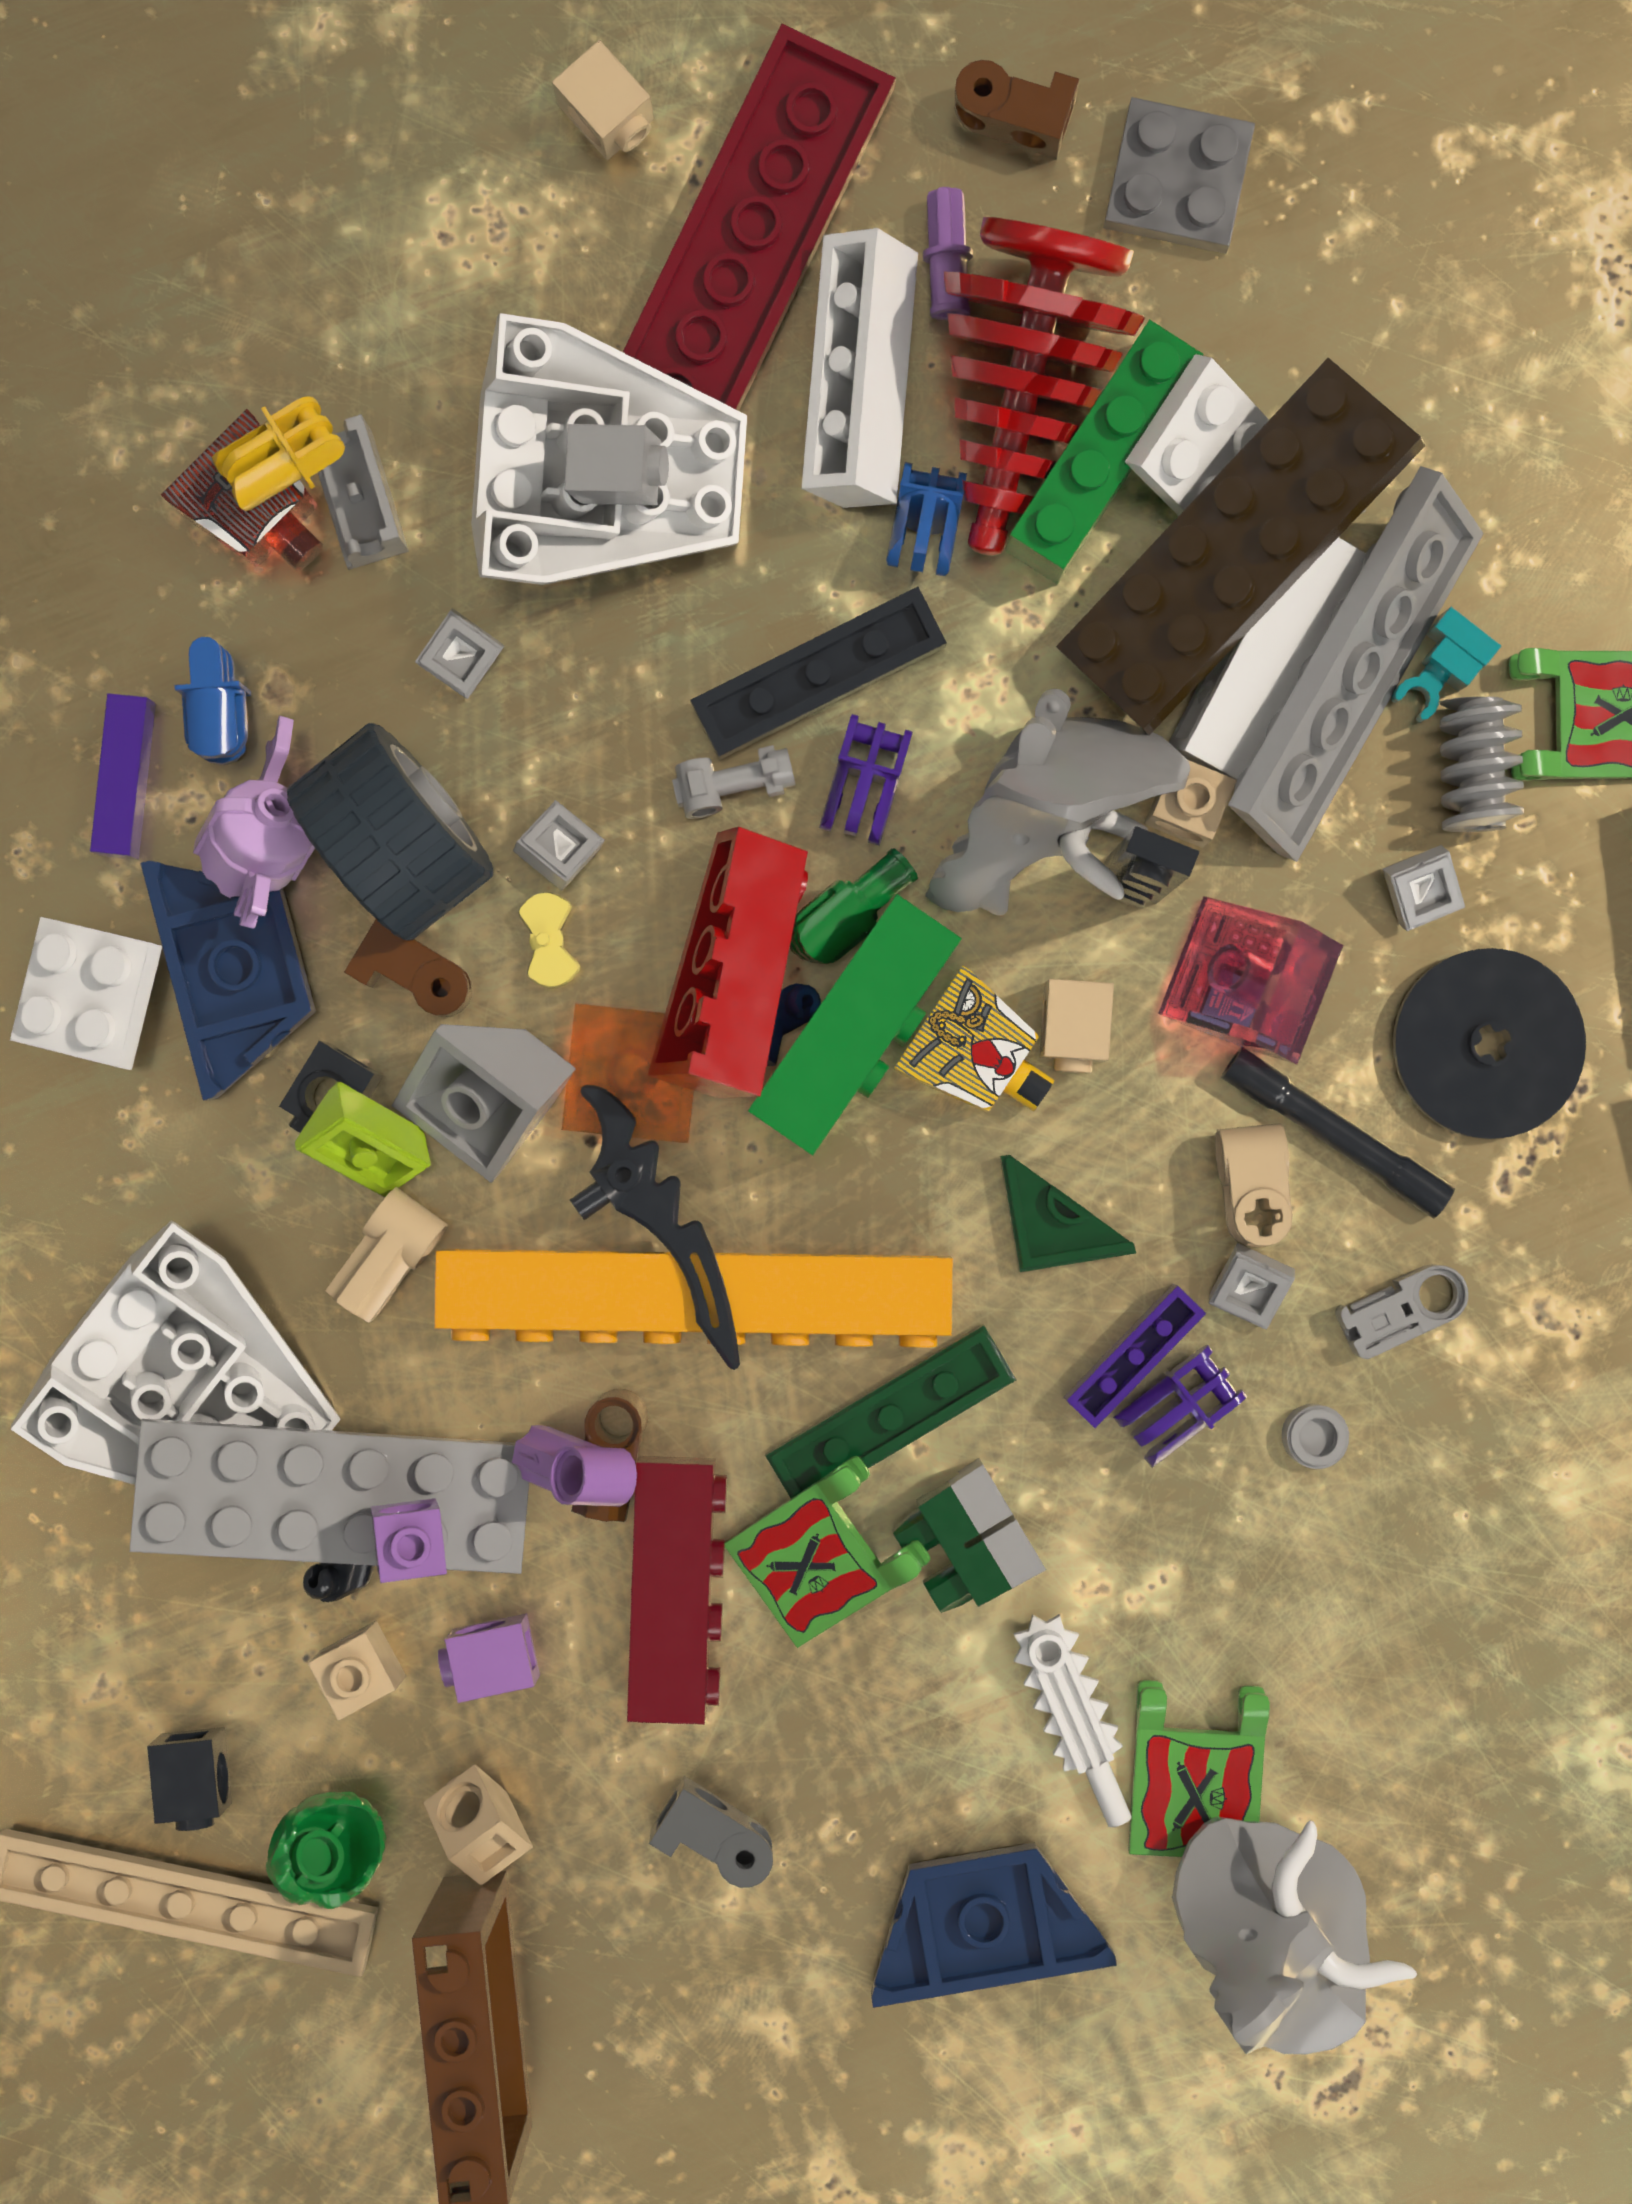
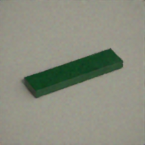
M982 1324L767 1452L765 1456L789 1497L793 1498L853 1456H858L867 1468L874 1466L1017 1379L986 1327Z

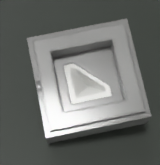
M452 608L415 663L468 699L505 645Z
M555 800L515 844L513 852L562 891L601 849L605 840Z
M1442 845L1383 869L1398 923L1406 931L1465 908L1450 852Z
M1237 1243L1209 1294V1304L1267 1330L1295 1279V1269Z

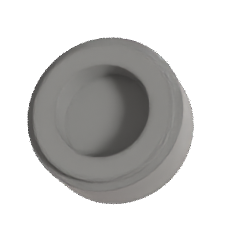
M1306 1404L1293 1410L1286 1418L1282 1427V1443L1287 1454L1297 1463L1311 1469H1324L1336 1464L1344 1456L1349 1444V1430L1345 1420L1337 1411L1321 1404Z

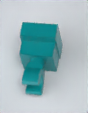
M1453 607L1443 612L1426 634L1436 642L1435 646L1421 662L1426 667L1417 677L1409 678L1402 682L1392 694L1391 700L1396 703L1406 695L1408 690L1417 689L1423 693L1426 703L1424 709L1416 717L1418 722L1425 721L1436 712L1439 706V692L1445 683L1458 692L1464 689L1501 648L1499 643Z

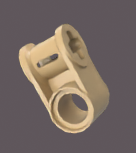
M1278 1123L1217 1129L1215 1135L1216 1162L1223 1189L1226 1225L1230 1235L1236 1242L1246 1247H1266L1280 1242L1287 1236L1292 1226L1293 1217L1288 1181L1289 1152L1283 1125ZM1256 1201H1258L1261 1211H1271L1273 1217L1272 1224L1262 1227V1236H1259L1257 1226L1246 1225L1245 1213L1255 1210Z

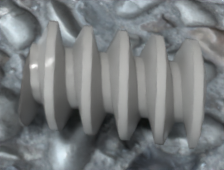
M1460 697L1439 701L1441 706L1457 711L1440 720L1441 731L1458 736L1443 743L1440 746V753L1445 758L1459 762L1441 771V779L1445 783L1460 787L1441 797L1443 807L1460 812V814L1442 822V829L1450 832H1486L1506 829V821L1524 814V807L1505 802V795L1523 789L1524 782L1505 776L1506 769L1523 763V756L1504 751V744L1522 738L1523 735L1522 730L1505 726L1504 718L1522 712V705L1503 700L1500 697Z

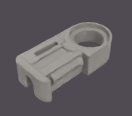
M1435 1264L1425 1265L1392 1280L1396 1287L1395 1290L1392 1286H1389L1349 1305L1350 1311L1347 1306L1339 1305L1336 1308L1335 1315L1352 1352L1358 1357L1370 1359L1454 1320L1464 1311L1468 1302V1287L1464 1278L1450 1267ZM1434 1275L1445 1277L1453 1288V1299L1450 1305L1439 1312L1427 1310L1422 1305L1419 1297L1422 1283Z

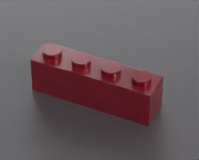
M639 1456L636 1461L637 1479L634 1501L627 1722L705 1725L707 1706H719L721 1667H709V1642H721L723 1603H711L712 1577H724L725 1539H713L714 1513L726 1514L727 1475L715 1474L716 1458Z

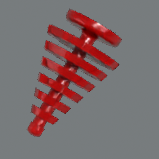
M983 217L980 229V237L983 244L993 250L1027 259L1031 265L1027 285L982 275L944 271L945 292L947 294L986 306L1022 314L1020 325L1016 326L977 317L947 313L949 335L1013 351L1010 367L951 355L953 377L1004 389L1001 407L955 397V418L996 427L991 446L960 439V459L987 466L983 484L962 480L964 501L979 504L975 523L972 522L968 546L973 551L982 555L995 556L1002 554L1005 549L1009 532L1006 530L1010 512L1023 514L1035 497L1016 492L1020 474L1046 479L1056 463L1053 460L1025 454L1029 435L1069 444L1080 427L1075 424L1034 415L1038 397L1092 408L1101 392L1100 389L1045 376L1044 371L1047 360L1099 371L1113 372L1123 356V353L1107 349L1106 347L1053 334L1056 322L1112 334L1135 336L1145 317L1105 303L1064 294L1069 275L1073 271L1113 277L1124 275L1130 267L1134 251L1107 241L1047 226L996 217Z

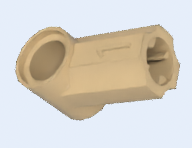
M395 1187L369 1218L362 1231L365 1237L325 1291L335 1302L353 1315L362 1318L368 1323L372 1322L395 1293L409 1270H416L426 1259L444 1234L448 1224Z

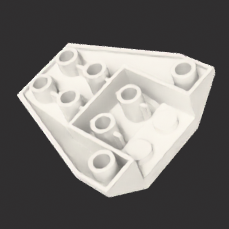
M500 313L497 316L479 405L471 519L479 577L546 585L736 545L739 542L747 415L565 323ZM568 424L646 425L661 440L660 446H666L669 459L667 483L665 486H658L657 505L581 504L564 490Z
M171 1220L129 1257L53 1354L11 1425L12 1431L65 1466L135 1485L142 1418L332 1431L340 1421V1417L227 1260Z

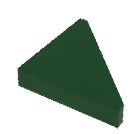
M999 1156L1018 1272L1136 1254L1133 1242L1105 1224L1076 1201L1048 1183L1013 1156Z

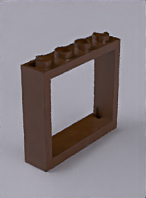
M507 1871L499 1872L482 1886L468 1875L443 1877L412 1937L439 2204H509L531 2132L532 2115ZM446 1945L447 1966L427 1968L425 1947Z

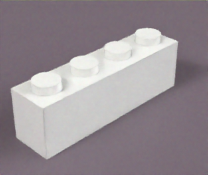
M879 228L823 235L801 489L843 508L897 504L918 252Z
M1338 537L1199 683L1169 743L1187 760L1237 780L1240 774L1250 767L1266 738L1267 728L1271 719L1283 709L1296 686L1303 663L1316 651L1330 626L1331 615L1335 607L1349 593L1361 571L1366 553Z

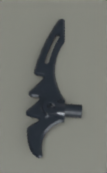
M596 1085L582 1086L580 1090L582 1096L592 1105L600 1120L602 1146L596 1163L589 1171L595 1182L571 1198L570 1202L583 1220H586L611 1202L617 1212L634 1219L654 1234L670 1251L686 1278L694 1303L697 1324L730 1369H737L740 1366L736 1331L723 1277L714 1251L701 1222L694 1220L682 1226L678 1225L680 1179L676 1176H669L662 1182L657 1183L655 1177L659 1154L658 1143L649 1140L631 1147L629 1142L636 1125L635 1116L616 1096L606 1089ZM692 1253L698 1254L707 1275L720 1324L718 1328H714L711 1325L705 1296L690 1258Z

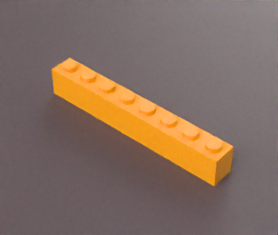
M441 1249L436 1251L435 1328L451 1329V1340L488 1341L490 1340V1329L515 1330V1341L551 1342L554 1341V1330H579V1342L615 1343L618 1342V1331H643V1343L678 1344L681 1343L682 1332H703L696 1322L694 1303L686 1278L670 1252ZM692 1253L690 1258L705 1296L711 1325L714 1328H718L720 1324L707 1275L698 1254ZM714 1253L729 1299L738 1345L745 1344L746 1333H771V1344L784 1346L809 1345V1334H835L836 1346L851 1347L873 1346V1335H899V1346L923 1348L937 1347V1336H952L953 1258L950 1256Z

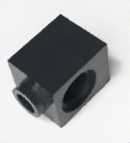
M319 1040L279 1107L294 1115L289 1126L301 1133L317 1109L314 1102V1092L318 1084L323 1080L333 1078L337 1082H342L370 1098L382 1080L383 1075L331 1043Z
M225 1727L162 1733L147 1746L154 1823L175 1822V1829L177 1831H193L213 1826L215 1824L214 1818L220 1817L232 1804Z

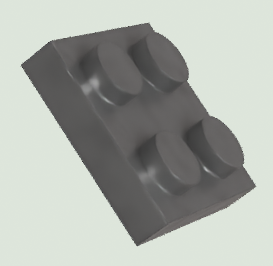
M1131 97L1103 228L1226 254L1231 242L1255 123Z

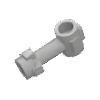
M773 745L759 748V761L719 771H714L712 759L710 758L691 759L676 765L675 772L677 778L673 779L672 782L678 806L684 808L686 818L696 819L720 812L723 809L720 796L763 786L766 787L769 797L785 794L783 788L796 785L787 748L776 751Z

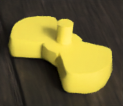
M550 892L533 895L522 905L518 913L531 933L529 943L534 951L527 970V976L540 986L559 988L573 980L580 971V965L563 947L564 936L561 928L572 906L565 898Z

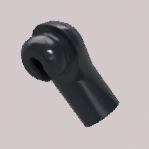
M337 1563L315 1564L305 1572L303 1587L307 1595L312 1599L328 1603L338 1601L366 1587L372 1578L375 1566Z

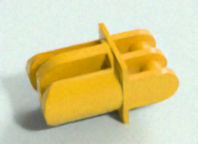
M310 396L299 398L273 415H270L265 406L262 407L261 410L268 421L225 446L212 456L214 466L232 486L235 501L244 511L257 507L302 478L306 480L311 489L314 488L315 485L310 477L336 462L343 455L345 450L344 443L338 435L332 434L333 426L326 416L320 415L321 407L315 398Z

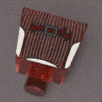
M246 409L161 496L182 517L254 567L262 564L276 551L295 571H300L318 556L323 547V544L302 524L315 511L318 504L301 480L257 507L244 511L234 499L232 486L217 471L213 464L212 456L217 451L260 426L254 415Z

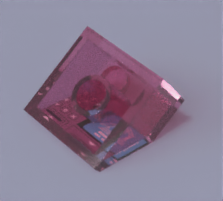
M1203 896L1158 1014L1239 1047H1244L1247 1050L1298 1065L1344 945L1302 921Z

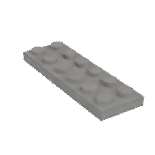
M1420 466L1409 487L1405 488L1398 496L1393 515L1378 542L1373 544L1366 552L1361 571L1349 593L1335 607L1331 615L1330 626L1316 651L1303 663L1298 675V682L1283 709L1271 719L1263 744L1250 767L1246 768L1236 781L1234 795L1228 805L1277 854L1297 862L1484 534L1441 472Z
M142 1418L129 1552L377 1566L371 1506L436 1498L441 1514L447 1570L521 1574L529 1482L522 1479L520 1469L512 1463L515 1442Z

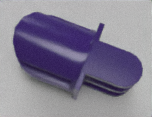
M852 714L838 756L837 767L819 828L831 832L837 811L841 805L848 774L859 778L844 829L845 834L857 836L872 782L884 784L879 803L874 812L873 824L868 838V843L880 846L913 731L905 729L904 735L885 730L886 724L878 722L877 728L859 723V716ZM853 741L871 746L867 761L849 756ZM879 748L898 753L894 769L875 764Z
M1205 1345L1194 1352L1170 1372L1167 1370L1164 1373L1166 1377L1113 1417L1120 1427L1128 1426L1173 1392L1175 1397L1145 1419L1131 1432V1436L1142 1447L1190 1414L1191 1418L1145 1454L1144 1459L1151 1468L1205 1427L1209 1429L1214 1428L1213 1424L1236 1408L1247 1397L1243 1389L1235 1391L1226 1378L1230 1375V1372L1226 1367L1218 1369L1209 1357L1213 1353L1209 1345ZM1192 1369H1195L1203 1381L1188 1392L1179 1379ZM1212 1391L1220 1401V1404L1205 1414L1196 1402Z

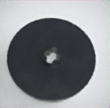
M1496 948L1476 949L1442 960L1431 967L1415 982L1403 1000L1396 1018L1393 1035V1054L1396 1069L1405 1091L1419 1110L1429 1119L1445 1129L1463 1136L1482 1139L1506 1138L1528 1132L1540 1126L1555 1115L1567 1102L1583 1070L1586 1054V1033L1583 1018L1575 998L1564 982L1551 969L1541 962L1515 951ZM1482 1027L1488 1033L1500 1032L1503 1036L1504 1042L1496 1047L1497 1053L1500 1056L1497 1060L1491 1054L1479 1056L1474 1046L1482 1041V1036L1479 1032Z

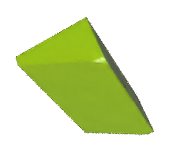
M337 1082L327 1092L295 1140V1148L299 1152L382 1197H386L395 1187L399 1188L431 1166L425 1134L421 1128L342 1082Z

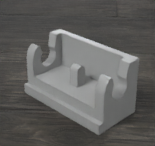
M362 414L344 420L343 426L345 430L335 434L344 443V453L336 462L318 472L348 570L409 552L373 433Z

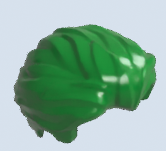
M345 1791L322 1792L312 1795L285 1814L272 1835L266 1860L268 1877L282 1897L289 1903L306 1905L311 1902L321 1908L335 1909L360 1894L371 1882L376 1869L382 1861V1855L385 1850L386 1834L381 1816L378 1815V1810L374 1809L367 1799L358 1797L354 1792Z

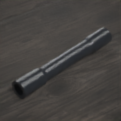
M1241 1047L1235 1053L1222 1073L1221 1078L1265 1108L1276 1110L1380 1179L1389 1190L1431 1218H1436L1450 1201L1455 1191L1454 1186L1412 1158L1398 1154L1294 1085L1288 1076L1246 1048Z

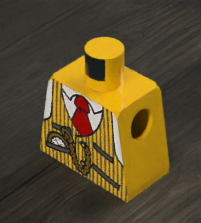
M965 966L960 968L893 1068L903 1076L985 1112L990 1111L1002 1092H1005L1034 1112L1055 1081L1024 1060L1039 1037L1037 1033Z

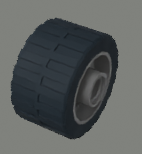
M376 723L366 724L287 789V801L293 811V815L325 863L348 891L381 925L403 940L415 939L493 877V865L487 852L446 790L391 733L387 732L382 726L376 725Z

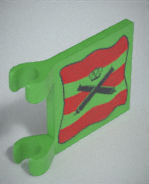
M1526 648L1519 651V654L1510 656L1509 674L1513 680L1555 678L1557 751L1527 750L1518 754L1523 756V763L1511 767L1512 778L1519 781L1632 779V651H1558L1544 648Z
M858 1456L851 1457L825 1477L725 1542L727 1551L797 1648L888 1591L909 1582L920 1573L921 1567L927 1565L931 1559L923 1545L919 1541L914 1540L880 1563L840 1507L838 1501L855 1492L861 1483L870 1476L868 1468Z
M1157 1680L1139 1681L1136 1696V1737L1131 1798L1132 1818L1130 1819L1128 1845L1129 1854L1182 1857L1188 1841L1205 1822L1216 1816L1242 1821L1260 1820L1265 1735L1270 1710L1269 1699L1262 1687L1242 1686L1239 1689L1238 1731L1164 1727L1167 1695L1162 1683Z

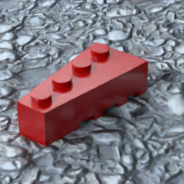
M739 826L717 832L647 1076L715 1098L761 1097L797 906L804 895L808 882V872L805 870L808 851Z

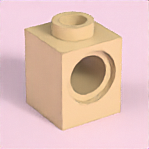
M600 39L552 81L557 105L607 161L620 149L623 152H629L634 149L650 132V123L654 120L651 96Z
M1189 761L1190 772L1186 787L1179 791L1155 796L1144 824L1203 848L1213 840L1237 780Z
M1049 979L1044 983L1039 1058L1054 1059V1071L1092 1073L1093 1062L1109 1060L1114 983Z
M377 1620L322 1649L307 1663L338 1721L395 1691L406 1677Z
M475 1764L461 1775L451 1779L442 1789L423 1802L448 1860L481 1886L533 1848L507 1791Z

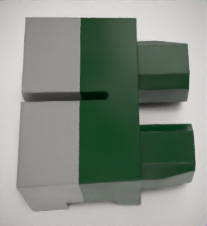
M980 1458L958 1471V1475L934 1491H930L917 1498L918 1509L908 1514L892 1529L901 1548L914 1540L919 1541L926 1551L940 1544L951 1561V1564L923 1580L924 1586L940 1613L962 1606L972 1599L980 1607L1046 1570Z

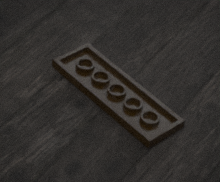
M1328 357L1056 647L1150 735L1425 447L1422 437Z

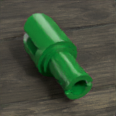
M891 848L886 853L887 855L853 883L848 880L843 882L839 879L834 881L796 914L790 942L791 951L802 960L818 964L834 963L842 958L870 934L877 923V911L910 883L918 880V875L909 861L898 850Z

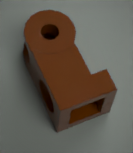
M978 60L964 67L956 79L954 109L957 119L963 127L974 133L1057 159L1076 102L1079 78L1055 71L1049 88L1017 77H1010L1002 66L993 61Z
M375 919L344 971L345 974L371 988L374 987L382 974L411 991L417 1004L425 1012L440 1017H451L462 1012L469 1004L473 994L469 975L459 965L415 939L403 940L395 936L390 930L381 925L377 919Z

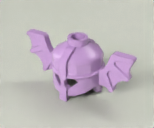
M283 716L278 717L274 738L272 741H267L265 748L266 761L260 779L241 783L229 789L223 798L217 800L194 843L193 854L200 856L202 871L206 878L213 881L223 895L229 898L240 896L234 916L241 917L239 925L252 929L256 926L258 916H265L269 891H278L287 886L290 880L295 881L315 849L287 801L288 788L277 783L289 754L294 722L293 719Z

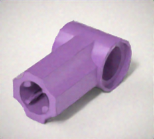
M544 1425L531 1426L529 1432L515 1443L512 1463L520 1469L522 1479L551 1491L554 1498L561 1504L622 1506L629 1501L634 1493L637 1479L636 1465L631 1454L624 1448L600 1447Z

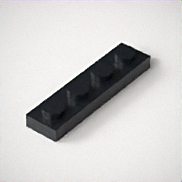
M916 587L690 701L719 760L946 648L947 642L919 587Z
M1135 826L1110 853L1104 865L1116 875L1123 886L1124 897L1119 901L1144 908L1146 901L1157 904L1190 877L1200 851Z

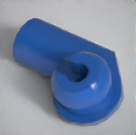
M795 983L781 989L767 1066H776L783 1035L809 1022L821 1005L820 995L812 986Z

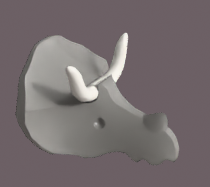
M1060 689L1046 690L1037 703L1035 717L1030 719L1014 738L1007 752L992 771L985 787L984 795L972 808L968 818L969 833L956 839L952 846L954 854L941 861L930 881L929 889L925 896L934 904L950 911L965 912L982 908L995 915H1004L1008 911L1011 880L1025 867L1042 858L1063 856L1074 871L1109 896L1117 900L1123 899L1124 889L1116 875L1086 847L1089 839L1088 835L1091 829H1098L1125 838L1135 826L1148 830L1143 824L1114 810L1136 804L1154 796L1184 789L1190 772L1189 761L1162 736L1154 732L1148 735L1141 727L1120 720L1106 718L1067 717L1071 707L1068 695Z
M1216 1816L1205 1822L1188 1841L1176 1871L1172 1900L1183 1929L1185 1942L1203 1969L1216 1975L1209 1988L1210 1993L1215 1999L1214 2008L1245 2054L1263 2047L1282 2054L1304 2055L1332 2050L1352 2039L1365 2024L1367 1988L1400 1980L1413 1979L1417 1976L1416 1971L1405 1963L1391 1960L1370 1963L1366 1931V1895L1361 1880L1354 1867L1338 1850L1330 1844L1317 1840V1828L1313 1821L1307 1822L1301 1833L1298 1834L1274 1822L1242 1821Z

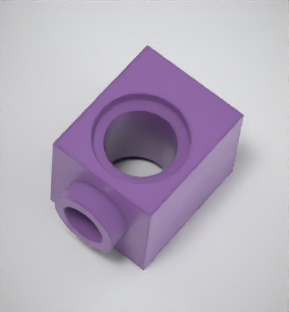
M436 1498L371 1506L380 1583L447 1574L441 1514Z
M527 1613L452 1629L445 1638L446 1648L438 1650L442 1681L445 1687H455L458 1703L531 1688L535 1686L540 1677Z

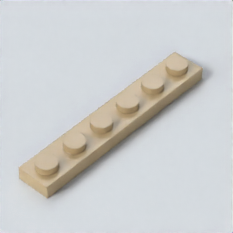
M5 1828L0 1832V1901L357 1977H362L365 1972L379 1907L351 1901L335 1909L321 1908L311 1902L306 1905H298L286 1901L276 1887L270 1884Z

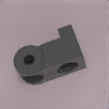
M686 1776L682 1778L650 1830L649 1844L672 1857L681 1842L717 1864L722 1877L729 1884L739 1888H750L762 1883L769 1875L773 1866L772 1840L768 1831L759 1822Z

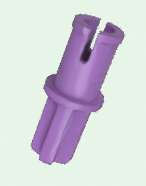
M939 187L930 191L927 195L929 248L923 251V261L929 263L930 316L937 320H948L947 313L969 316L970 307L967 299L958 298L945 292L944 271L967 273V261L973 258V249L966 246L964 193L958 188Z

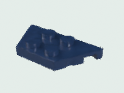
M154 861L140 863L202 1099L203 1101L214 1100L220 1097L316 1012L284 889L269 891L265 916H258L256 926L252 929L239 925L241 917L234 916L240 896L229 898L220 893L218 886L213 881L208 880L203 871L174 867Z
M1034 1842L909 1864L871 1989L873 2008L1113 1967L1117 1966L1112 1947Z

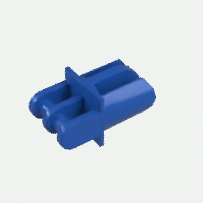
M905 462L886 558L887 565L898 568L901 549L906 536V527L917 532L910 570L923 573L930 534H942L938 550L939 558L936 575L946 576L950 570L964 495L962 480H966L967 473L959 472L958 478L939 475L940 468L932 467L931 473L912 470L913 463Z
M200 637L193 641L189 647L191 684L175 685V690L182 695L184 737L188 748L210 763L227 765L236 762L246 750L245 743L248 739L246 696H251V690L240 681H235L234 662L230 653L214 639Z

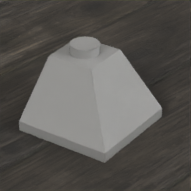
M441 1024L432 1034L394 1100L392 1107L492 1183L552 1107L576 1068L526 1029Z

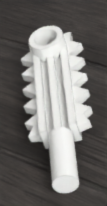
M1032 1614L1029 1628L1013 1633L1020 1645L1014 1662L1032 1667L1024 1681V1686L1042 1690L1033 1707L1034 1709L1051 1713L1043 1731L1061 1737L1053 1751V1755L1064 1758V1771L1077 1769L1079 1774L1086 1773L1108 1827L1123 1825L1132 1816L1109 1764L1110 1761L1114 1760L1112 1754L1123 1746L1114 1738L1118 1725L1100 1721L1109 1705L1108 1702L1091 1698L1099 1680L1081 1674L1089 1657L1071 1651L1079 1633L1064 1629L1060 1614L1048 1621H1044Z

